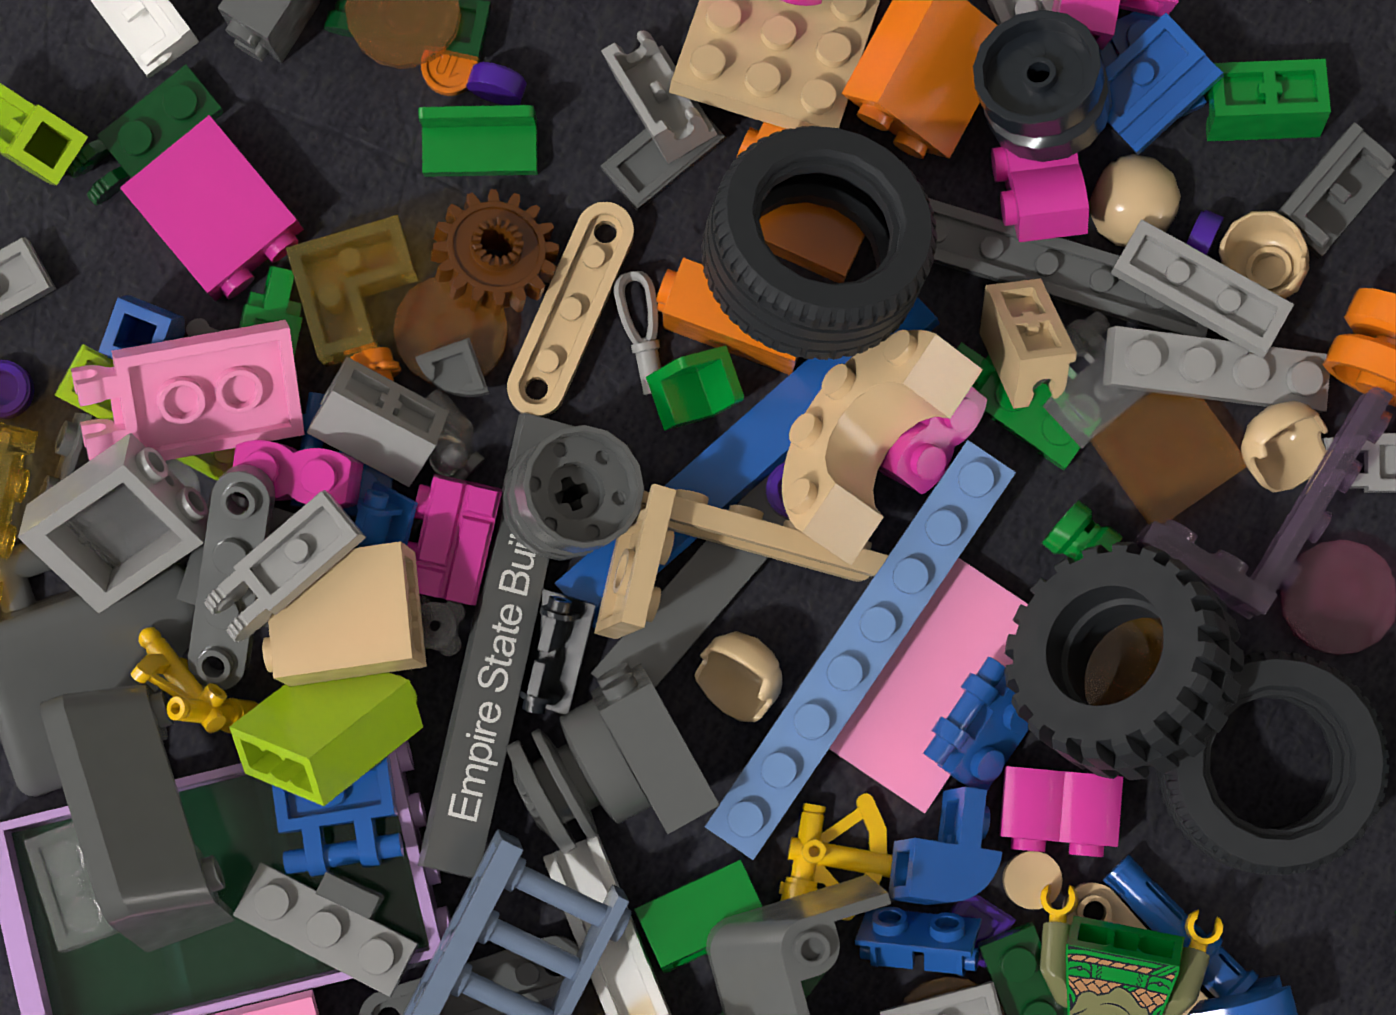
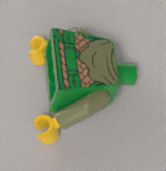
M1051 884L1044 887L1040 900L1043 908L1049 913V922L1043 924L1040 970L1056 1003L1067 1008V1015H1182L1197 1001L1210 960V956L1206 953L1207 946L1217 941L1223 933V924L1219 917H1216L1212 934L1206 938H1201L1194 930V922L1198 917L1199 910L1190 913L1185 921V931L1191 941L1189 947H1183L1185 939L1183 936L1073 915L1072 923L1069 925L1067 924V916L1074 912L1079 901L1077 891L1073 886L1069 885V902L1067 906L1056 910L1050 903Z

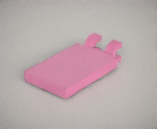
M286 320L112 350L114 367L88 365L71 368L74 390L78 395L80 407L96 404L107 399L111 400L114 421L95 419L80 422L83 443L87 448L89 461L129 433H132L145 447L155 449L165 461L236 448L237 444L250 440L274 441L305 435L290 327Z

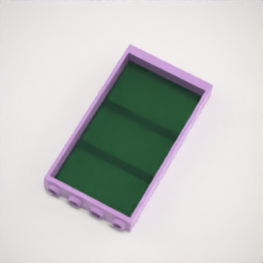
M407 740L388 755L391 762L398 815L375 819L378 836L394 833L401 834L404 855L382 859L381 866L363 868L361 863L331 867L330 871L333 870L385 895L376 916L371 919L419 943L409 963L412 964L432 958L451 921L447 906L437 908L432 885L441 883L440 871L417 866L422 848L419 828L426 827L427 816L420 792L410 794L405 772L414 770V762ZM242 763L175 779L194 843L200 848L204 857L212 854L216 857L225 881V888L217 892L219 898L234 913L260 862L286 874L283 864V852L304 848L302 831L286 834L278 833L272 785L245 774ZM68 806L0 822V924L21 1015H206L352 978L235 917L236 920L147 953L111 927L105 920L92 888ZM354 823L323 827L326 844L356 840ZM308 871L288 874V876L315 890L318 889L324 876L311 877Z

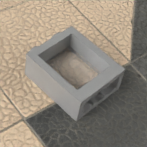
M129 433L28 503L18 538L96 612L100 613L202 545L205 540L209 509L202 495L193 487L185 486L168 469L165 460L155 449L145 447L132 433Z

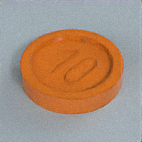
M425 51L421 61V71L426 84L433 91L445 96H455L468 90L466 84L472 66L477 64L478 61Z

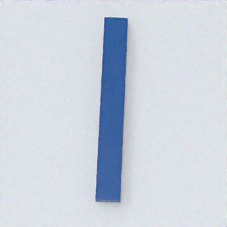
M917 297L903 324L894 333L899 330H925L931 332L940 323L938 318ZM842 356V358L834 360L830 358L827 360L807 359L664 487L701 493L709 498L708 505L729 511L730 505L737 504L786 460L791 444L789 439L791 426L799 416L807 411L816 395L822 389V382L828 371L838 364H845L853 356ZM674 531L671 554L665 565L659 564L657 574L693 543L697 537ZM616 539L587 554L555 582L563 594L597 605L592 624L594 629L598 619Z

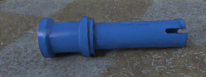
M1130 854L1127 855L1102 881L1118 894L1152 931L1185 937L1183 947H1189L1191 939L1185 931V921L1188 915L1143 871ZM1194 923L1195 933L1199 937L1206 938L1212 934L1211 931L1206 934ZM1221 937L1207 946L1206 953L1210 956V960L1202 983L1215 998L1245 993L1259 977L1253 969L1246 971L1222 947L1223 939Z

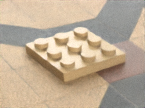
M699 0L671 80L669 93L786 129H796V127L801 126L839 128L849 100L841 93L864 53L880 0H822L821 4L813 6L794 5L781 0Z

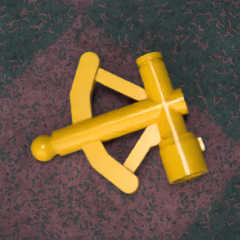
M147 627L140 632L138 640L140 645L146 649L147 655L136 665L131 672V676L142 684L149 681L173 696L167 704V715L170 719L200 723L208 733H214L220 729L231 733L229 726L258 705V703L251 700L226 699L227 695L224 690L212 683L207 684L203 688L189 671L188 660L176 654L166 639L162 638L159 630L154 627ZM157 674H163L167 680Z
M870 794L860 795L856 800L857 809L823 833V814L826 811V807L803 803L802 809L804 811L801 814L798 837H791L788 851V860H793L791 877H786L785 882L780 883L779 894H782L781 901L818 890L817 883H822L826 887L838 884V881L825 866L864 873V875H868L878 885L882 877L890 878L893 855L887 854V828ZM863 819L869 832V851L829 843ZM850 916L842 920L848 921L851 920L854 916Z

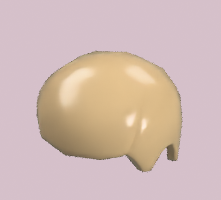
M1130 154L1119 157L1117 161H1111L1103 170L1089 201V211L1101 235L1117 246L1126 247L1141 219L1167 232L1178 212L1181 195L1174 174L1152 157Z
M1252 211L1232 222L1220 242L1219 255L1223 265L1284 299L1299 290L1309 271V251L1301 230L1294 222L1275 211Z
M1288 401L1270 405L1247 425L1241 444L1243 461L1262 487L1273 493L1293 489L1311 478L1325 462L1328 452L1323 444L1321 432L1326 434L1328 429L1317 411L1308 404Z
M737 631L715 637L700 654L703 661L695 672L696 682L715 706L723 713L739 721L756 722L760 720L781 693L782 671L779 668V662L773 652L758 638Z

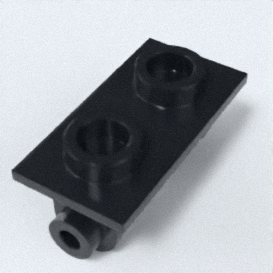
M546 588L542 589L518 700L524 701L522 709L536 714H544L545 709L564 715L571 711L597 608L596 604Z

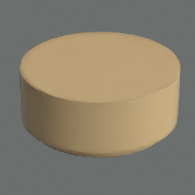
M1024 851L1015 855L1007 863L1003 872V887L1007 896L1015 904L1026 909L1043 908L1040 896L1046 885L1051 884L1050 903L1056 900L1062 888V873L1058 864L1053 858L1042 852Z

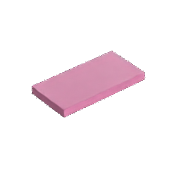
M958 558L829 750L921 812L926 813L950 777V774L923 754L935 736L931 730L940 716L945 719L964 693L961 685L970 672L976 675L988 656L1005 667L1006 665L1013 664V660L1004 654L1007 636L1009 634L1016 635L1019 625L1012 620L1020 604L1026 607L1028 604Z

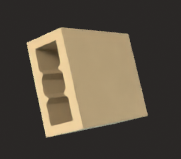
M401 541L353 548L277 615L272 614L268 620L270 637H265L262 645L263 659L267 671L273 672L274 679L288 686L427 667L415 551Z

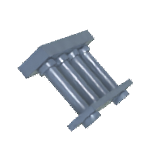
M497 829L403 1015H439L449 995L458 997L461 993L507 1015H571L609 940L617 942L628 925L631 910L626 908L629 900L624 890L612 884L603 903L526 867V859L520 857L523 848L519 839ZM514 888H517L592 924L576 956L498 919L499 912L493 909L503 889L512 892ZM489 940L564 976L565 978L550 1007L541 1005L472 972V965L467 963V960L476 942L484 945Z

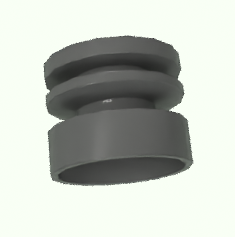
M581 425L562 428L519 455L505 475L500 499L505 523L516 540L537 556L561 561L583 557L626 533L640 513L644 485L640 465L624 442L607 430ZM560 491H570L574 501L570 504L562 503L559 505L555 494Z
M594 699L560 717L561 727L567 741L563 746L556 748L549 737L540 729L532 732L534 741L542 755L541 758L533 761L519 740L506 746L507 753L512 761L513 780L526 807L539 829L545 832L557 844L563 854L577 848L567 825L576 818L589 840L598 836L591 813L593 808L601 805L610 818L619 825L652 807L602 718Z

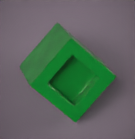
M726 345L680 357L646 376L664 431L712 418L744 400V394Z

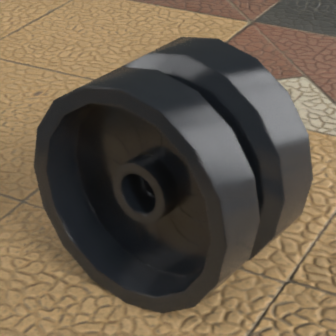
M1049 10L1021 13L996 26L979 47L973 65L975 90L984 108V114L991 131L999 144L1019 158L1039 162L1065 159L1090 146L1105 128L1112 108L1110 83L1106 70L1103 67L1099 45L1086 25L1066 13Z

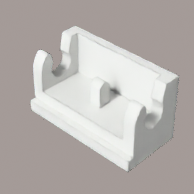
M91 0L148 78L154 76L199 43L169 0Z

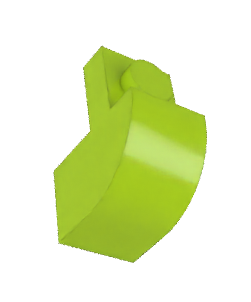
M0 83V154L45 182L57 185L88 136L39 104L33 105Z

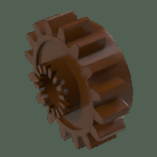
M490 189L487 202L480 203L473 193H469L466 196L464 210L451 204L447 209L446 222L437 223L433 238L437 242L433 243L430 255L431 261L441 263L437 268L435 278L438 283L448 282L451 287L449 298L454 301L461 297L469 303V311L474 313L479 307L491 309L493 316H499L501 309L512 307L517 313L523 311L526 297L529 296L538 301L542 297L545 288L544 283H551L557 266L552 262L556 261L559 244L548 242L551 239L554 226L552 222L539 225L536 223L540 211L539 206H531L526 211L520 209V195L517 193L510 197L508 203L500 202L496 189ZM485 249L499 250L505 256H502L500 259L499 256L492 258L491 254L486 255Z

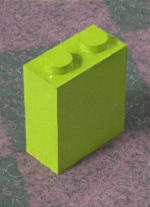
M388 672L297 686L285 684L229 726L245 774L325 806L422 729L423 724L416 704L417 695L410 684V680Z

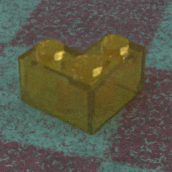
M398 215L286 248L318 359L325 367L342 363L346 357L350 358L361 351L379 347L366 303V296L420 281L405 229Z

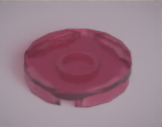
M1349 540L1319 543L1301 553L1286 571L1280 593L1283 616L1293 634L1311 649L1331 655L1360 652L1380 641L1394 622L1396 615V587L1394 578L1391 575L1392 571L1385 559L1366 545Z

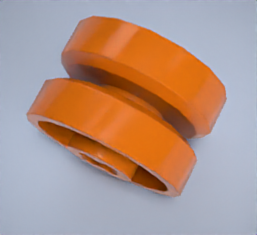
M1360 288L1355 292L1344 316L1355 334H1342L1334 338L1323 366L1330 374L1348 386L1396 407V294L1374 288Z

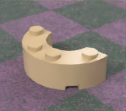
M899 330L891 334L885 341H881L878 346L868 348L867 351L861 354L857 353L845 364H838L831 368L823 379L822 389L816 395L807 411L795 420L789 432L791 444L784 464L782 496L786 513L793 525L851 566L884 518L875 507L873 488L877 471L888 450L903 433L918 422L933 417L950 419L983 369L940 336L925 330Z

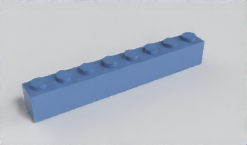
M969 440L966 441L719 804L720 806L714 811L705 828L754 860L1015 475V471Z

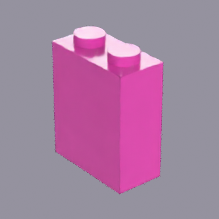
M210 115L120 187L168 247L215 301L223 295L227 299H231L245 290L255 278L251 272L268 258L274 263L285 257L299 242L295 236L304 230L297 219Z

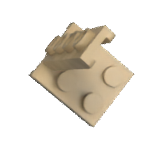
M652 484L650 492L644 491L640 513L628 531L616 538L594 634L618 639L644 628L646 621H653L661 597V589L654 586L659 564L665 565L669 559L674 542V531L856 582L866 580L869 576H875L888 558V555L871 551L872 543L867 541L850 566L798 530L790 520H785L783 526L762 520L764 513L751 507L730 505L728 511L708 505L709 498L701 493L682 489L675 490Z

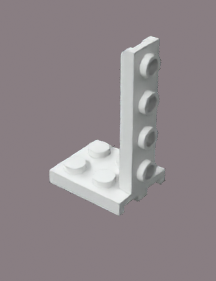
M599 835L591 840L587 838L576 843L577 848L566 854L559 850L543 857L551 879L601 903L604 902L612 884L619 887ZM565 912L575 940L580 948L592 924ZM631 916L621 938L617 942L609 940L591 975L605 1014L672 1015Z

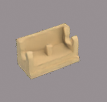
M1041 278L986 285L980 336L1013 409L1029 407L1034 396L1033 387L1042 379H1051L1049 390L1054 399L1058 398L1066 388L1069 364L1076 361L1077 352Z

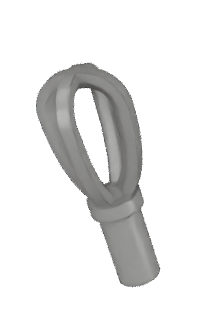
M633 271L624 273L617 278L614 285V296L623 327L633 343L631 349L632 354H636L643 394L648 395L651 394L646 376L662 368L658 353L660 343L659 339L656 340L658 333L656 293L653 282L646 273ZM632 281L640 282L645 289L648 308V328L644 338H641L635 329L625 298V287Z

